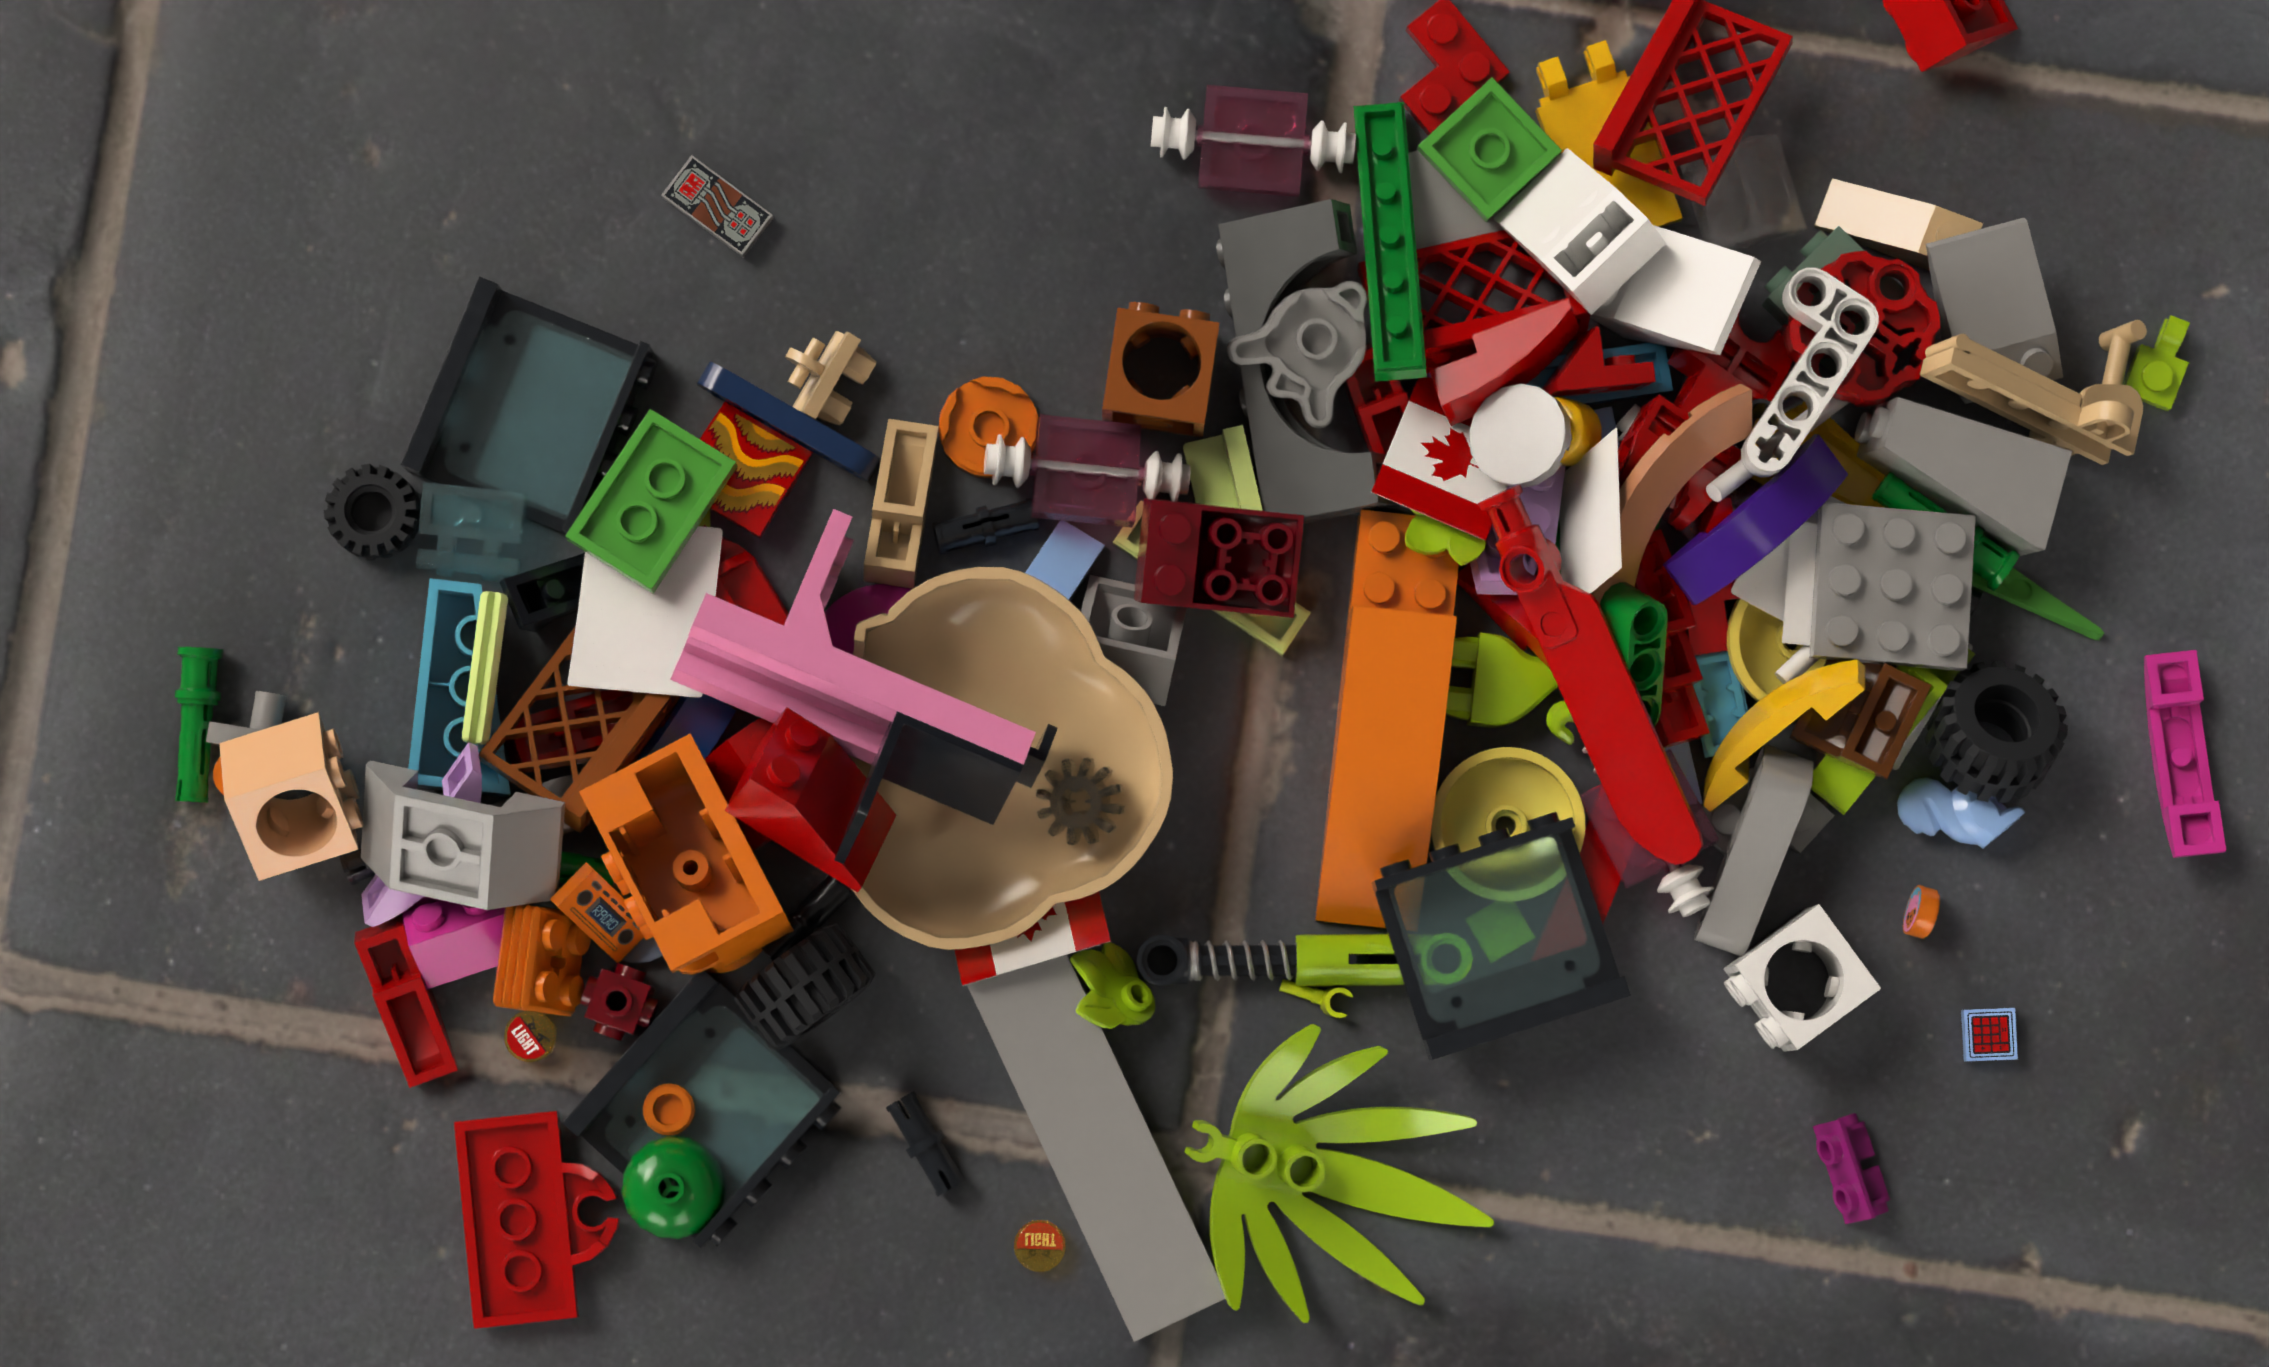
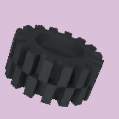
M371 464L361 465L362 468L357 470L352 467L345 471L346 476L341 480L337 478L332 483L334 486L332 493L327 492L325 502L328 503L327 510H324V518L329 524L327 528L338 544L357 557L362 556L369 560H375L376 557L384 559L393 557L392 553L397 550L402 552L408 547L406 545L407 541L410 538L414 540L418 532L415 528L417 523H421V513L418 509V506H420L419 498L414 493L413 487L400 474L390 470L388 467L382 465L373 467ZM379 493L386 496L391 503V519L384 528L378 531H365L359 528L354 520L355 504L366 494Z

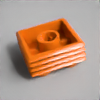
M531 905L505 907L493 995L495 1006L572 1016L575 1012V1007L580 1004L584 991V982L580 976L582 955L588 951L591 938L561 910Z

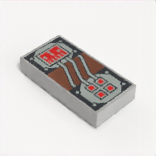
M692 155L661 195L665 201L743 258L774 219L770 212Z

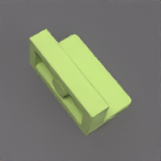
M1243 425L1223 429L1222 435L1184 444L1183 451L1186 464L1190 465L1191 468L1190 482L1195 503L1263 511Z

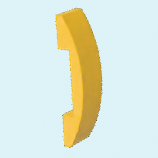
M1858 659L1823 666L1786 682L1759 700L1737 721L1715 752L1704 781L1703 806L1711 812L1749 781V756L1811 707L1825 720H1828L1865 690V666Z

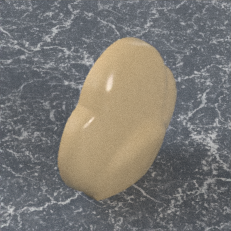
M1004 567L960 569L925 581L908 591L889 609L888 614L881 613L857 624L854 636V656L1036 732L1031 744L1033 748H1036L1048 724L1058 728L1046 761L1032 788L1016 782L994 825L885 779L881 780L877 791L897 816L862 888L858 893L852 890L874 917L900 935L928 947L951 950L990 945L1023 933L1041 919L1056 903L1081 899L1107 888L1119 880L1140 860L1159 832L1171 801L1173 767L1166 731L1162 719L1146 690L1126 671L1103 655L1091 625L1082 612L1063 594L1040 579ZM848 755L867 778L872 765Z

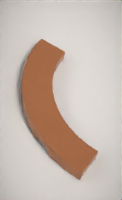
M1740 383L1696 406L1688 412V420L1682 423L1669 436L1664 433L1651 446L1626 478L1619 490L1622 568L1591 593L1599 604L1604 593L1612 585L1626 582L1635 587L1639 566L1649 539L1664 511L1688 480L1719 453L1747 439L1752 431V389Z

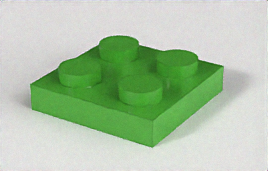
M1493 77L1417 147V150L1486 223L1562 152L1555 142Z

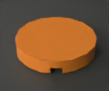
M982 376L963 384L948 396L940 412L938 433L945 454L958 469L976 478L992 479V475L984 474V457L987 443L996 444L997 436L1000 434L1005 445L1016 446L1019 439L1024 437L1031 448L1032 456L1039 440L1040 420L1034 403L1020 386L1004 378Z

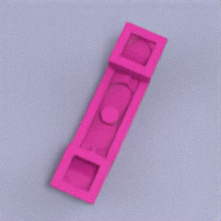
M2197 650L2145 655V696L2152 761L2162 817L2173 858L2226 852L2220 804L2219 801H2214L2200 703L2204 700Z

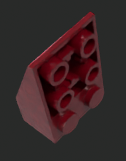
M1144 498L1134 600L1147 604L1294 618L1304 515Z

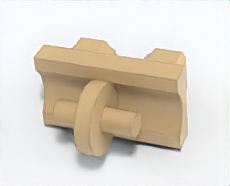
M835 331L819 361L817 359L826 345L815 338L811 339L804 353L790 348L785 358L796 365L787 382L801 389L809 373L811 374L792 407L813 419L818 418L835 425H841L849 413L853 402L833 391V388L841 374L857 384L863 385L877 362L858 346L861 339L849 332L843 334Z

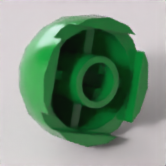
M666 1136L648 1142L632 1156L623 1173L622 1196L627 1213L641 1229L659 1238L681 1239L701 1232L720 1211L725 1198V1179L719 1160L707 1146L689 1137ZM670 1179H675L679 1186H673ZM663 1180H664V1182H665V1184H666V1187H667L666 1189H665L664 1186L661 1184ZM671 1191L678 1192L675 1197L667 1198Z

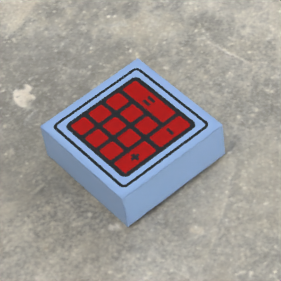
M2015 1008L1961 1010L1964 1062L2018 1059Z

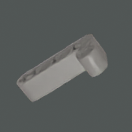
M1767 744L1762 746L1750 778L1748 797L1712 887L1715 890L1707 897L1710 904L1703 908L1694 940L1738 956L1745 955L1808 800L1813 781L1814 762L1812 760Z

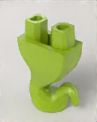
M1480 632L1476 637L1454 638L1451 667L1473 669L1471 688L1449 686L1446 715L1456 719L1467 720V725L1504 727L1527 715L1554 691L1558 685L1552 671L1538 657L1525 653L1507 637ZM1560 701L1553 704L1549 709L1546 723L1554 736L1564 743L1572 745L1574 743L1573 733L1565 725L1568 722L1574 723L1565 701Z

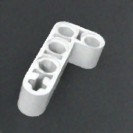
M1805 268L1798 271L1787 283L1782 294V303L1785 310L1794 319L1816 332V334L1742 446V463L1752 475L1757 477L1776 475L1790 462L1870 341L1879 324V315L1876 307L1867 298L1819 268ZM1802 282L1814 284L1821 293L1820 304L1816 306L1802 304L1796 296V286ZM1844 311L1858 313L1864 321L1863 333L1859 335L1846 333L1839 322L1840 314ZM1818 353L1829 355L1836 364L1835 376L1831 378L1818 376L1811 367L1812 356ZM1789 396L1801 398L1808 407L1807 418L1803 421L1789 419L1783 411L1784 398ZM1776 429H1778L1780 432L1785 433L1773 450V454L1779 459L1770 458L1764 463L1758 458L1761 450L1755 443L1761 446L1764 445L1772 437Z

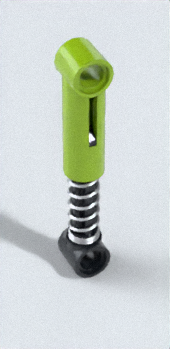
M1450 933L1407 934L1414 955H1418L1417 965L1424 985L1446 986L1455 984L1466 977L1471 969L1473 958L1471 948L1464 939ZM1161 934L1152 936L1142 944L1138 950L1136 961L1138 972L1142 978L1152 986L1157 987L1188 984V979L1190 981L1192 979L1200 981L1203 976H1214L1217 981L1221 976H1232L1235 981L1239 976H1250L1253 981L1257 976H1268L1271 981L1275 976H1286L1289 981L1295 976L1296 986L1404 985L1398 964H1369L1368 956L1395 955L1388 934H1297L1294 945H1285L1281 940L1276 945H1267L1263 940L1258 945H1249L1245 940L1240 945H1231L1227 940L1222 945H1212L1209 940L1204 945H1201L1196 940L1188 942V938H1174L1173 936ZM1447 945L1457 952L1459 957L1458 967L1451 974L1440 973L1433 967L1431 956L1437 946ZM1161 946L1171 949L1177 958L1175 970L1169 975L1164 976L1153 973L1147 963V957L1151 950Z

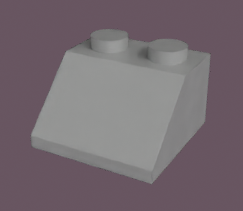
M1090 575L1081 612L1091 625L1103 655L1135 679L1146 690L1154 704L1166 706L1187 607L1140 603L1134 600L1135 584Z

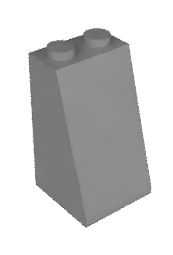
M1900 397L1873 406L1869 409V413L1864 412L1861 415L1855 431V441L1860 442L1857 452L1858 458L1885 476L1891 471L1895 476L1903 480L1904 483L1946 510L1947 513L1975 515V526L1983 528L1986 537L2008 552L2015 550L2020 556L2046 549L2071 458V450Z

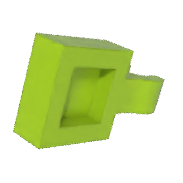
M2170 315L2169 319L2165 318L2154 348L2143 344L2137 347L2123 385L2134 388L2140 395L2142 402L2165 411L2171 410L2189 362L2179 359L2175 355L2183 342L2190 322Z

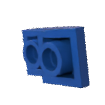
M705 694L700 698L681 696L663 728H658L642 750L637 761L690 733L705 759L718 742L736 710L724 702Z

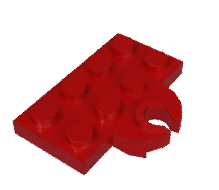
M559 1111L454 1122L474 1329L578 1318L579 1310L574 1265L594 1259L609 1247L620 1223V1218L609 1217L598 1226H590L582 1220L580 1206L589 1196H598L605 1201L617 1199L618 1196L615 1189L602 1173L585 1164L564 1162Z

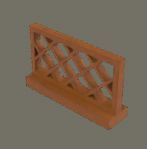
M575 626L481 750L479 759L480 762L528 794L565 802L564 823L581 833L592 819V816L579 791L631 765L676 706L681 696L631 692L633 702L626 711L604 714L600 690L604 689L562 686L559 669L565 661L571 660ZM554 677L556 687L546 688ZM594 691L598 715L568 720L564 696ZM558 697L562 721L532 726L529 709L536 700ZM524 717L525 727L515 729ZM617 723L608 734L606 724ZM600 725L603 742L599 748L592 752L574 754L570 730ZM564 731L568 755L538 760L534 736ZM527 737L532 761L510 765L495 754L506 740ZM587 763L578 775L576 764ZM570 765L573 783L561 798L543 787L540 770ZM534 771L535 781L524 773Z

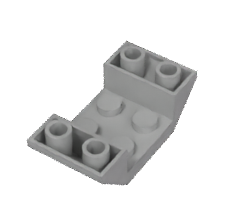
M371 760L366 764L361 859L389 889L484 910L551 901L550 898L559 890L565 802L515 792L502 807H496L417 790V770Z

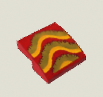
M724 402L700 437V440L736 461L738 467L710 510L761 538L785 496L788 497L811 459L813 452Z

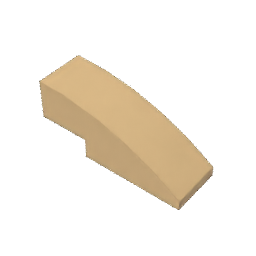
M888 419L864 560L865 582L912 589L915 586L939 426Z

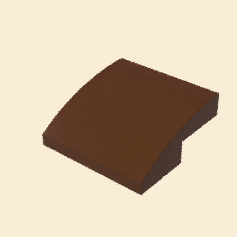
M1826 659L1824 666L1843 661ZM1862 663L1865 666V690L1828 720H1825L1811 707L1798 718L1789 738L1841 762L1887 779L1932 685L1886 663L1883 665Z

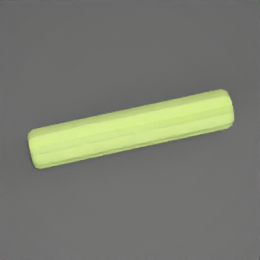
M485 591L480 595L462 730V740L466 743L470 742L477 745H485L490 740L508 604L507 595L499 592Z

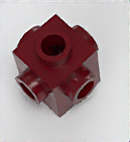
M617 963L614 972L602 968L599 977L592 975L589 977L580 1004L587 1007L584 1017L596 1021L593 1028L594 1032L622 1041L625 1032L638 1036L641 1027L648 1028L651 1025L659 1000L653 998L656 987L643 983L647 973ZM620 991L626 996L627 1003L621 1011H613L608 1005V998L613 992Z

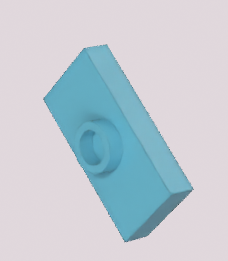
M1728 651L1695 656L1703 680L1695 683L1693 687L1710 731L1709 734L1701 738L1705 758L1715 755L1725 736L1748 711L1744 689L1734 674Z

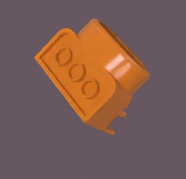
M691 733L579 791L609 849V852L601 855V858L614 883L617 884L623 896L631 892L632 896L625 899L624 903L632 919L642 932L645 940L654 937L672 973L678 971L682 974L694 975L705 970L711 974L736 970L756 958L762 952L763 947L794 931L736 818L724 811L728 803Z

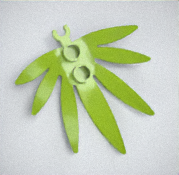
M1310 1024L1279 1045L1255 1071L1239 1099L1232 1119L1229 1136L1221 1134L1218 1128L1205 1120H1195L1192 1124V1127L1197 1131L1208 1134V1143L1202 1149L1186 1147L1184 1152L1193 1160L1202 1163L1210 1162L1216 1157L1222 1159L1214 1181L1210 1204L1211 1248L1222 1291L1228 1305L1235 1311L1239 1310L1245 1271V1241L1242 1215L1244 1214L1253 1248L1270 1282L1298 1319L1303 1323L1309 1322L1310 1316L1294 1261L1278 1225L1268 1210L1269 1202H1274L1305 1235L1339 1262L1385 1290L1421 1306L1425 1302L1424 1297L1379 1249L1341 1218L1302 1195V1192L1311 1191L1357 1208L1424 1222L1492 1227L1494 1225L1493 1219L1454 1194L1404 1170L1362 1156L1317 1148L1316 1144L1366 1143L1408 1139L1472 1128L1477 1125V1121L1467 1115L1433 1109L1367 1107L1330 1112L1293 1122L1295 1115L1330 1097L1388 1054L1386 1048L1376 1046L1341 1056L1309 1072L1276 1098L1301 1068L1321 1032L1319 1026Z

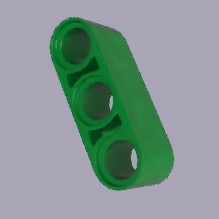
M1619 582L1612 585L1604 593L1600 606L1655 728L1660 718L1668 621L1667 609L1664 604L1626 582Z

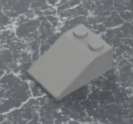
M2025 218L1926 244L1934 299L1937 302L1940 315L1939 330L1941 341L1959 334H1966L1969 339L2051 380L2063 378L2057 332L2028 222ZM1959 395L1960 398L1962 399V401H1963L1965 404H1968V403H1972V402H1973V401H1971V400H1969V399H1967V398H1965V397Z

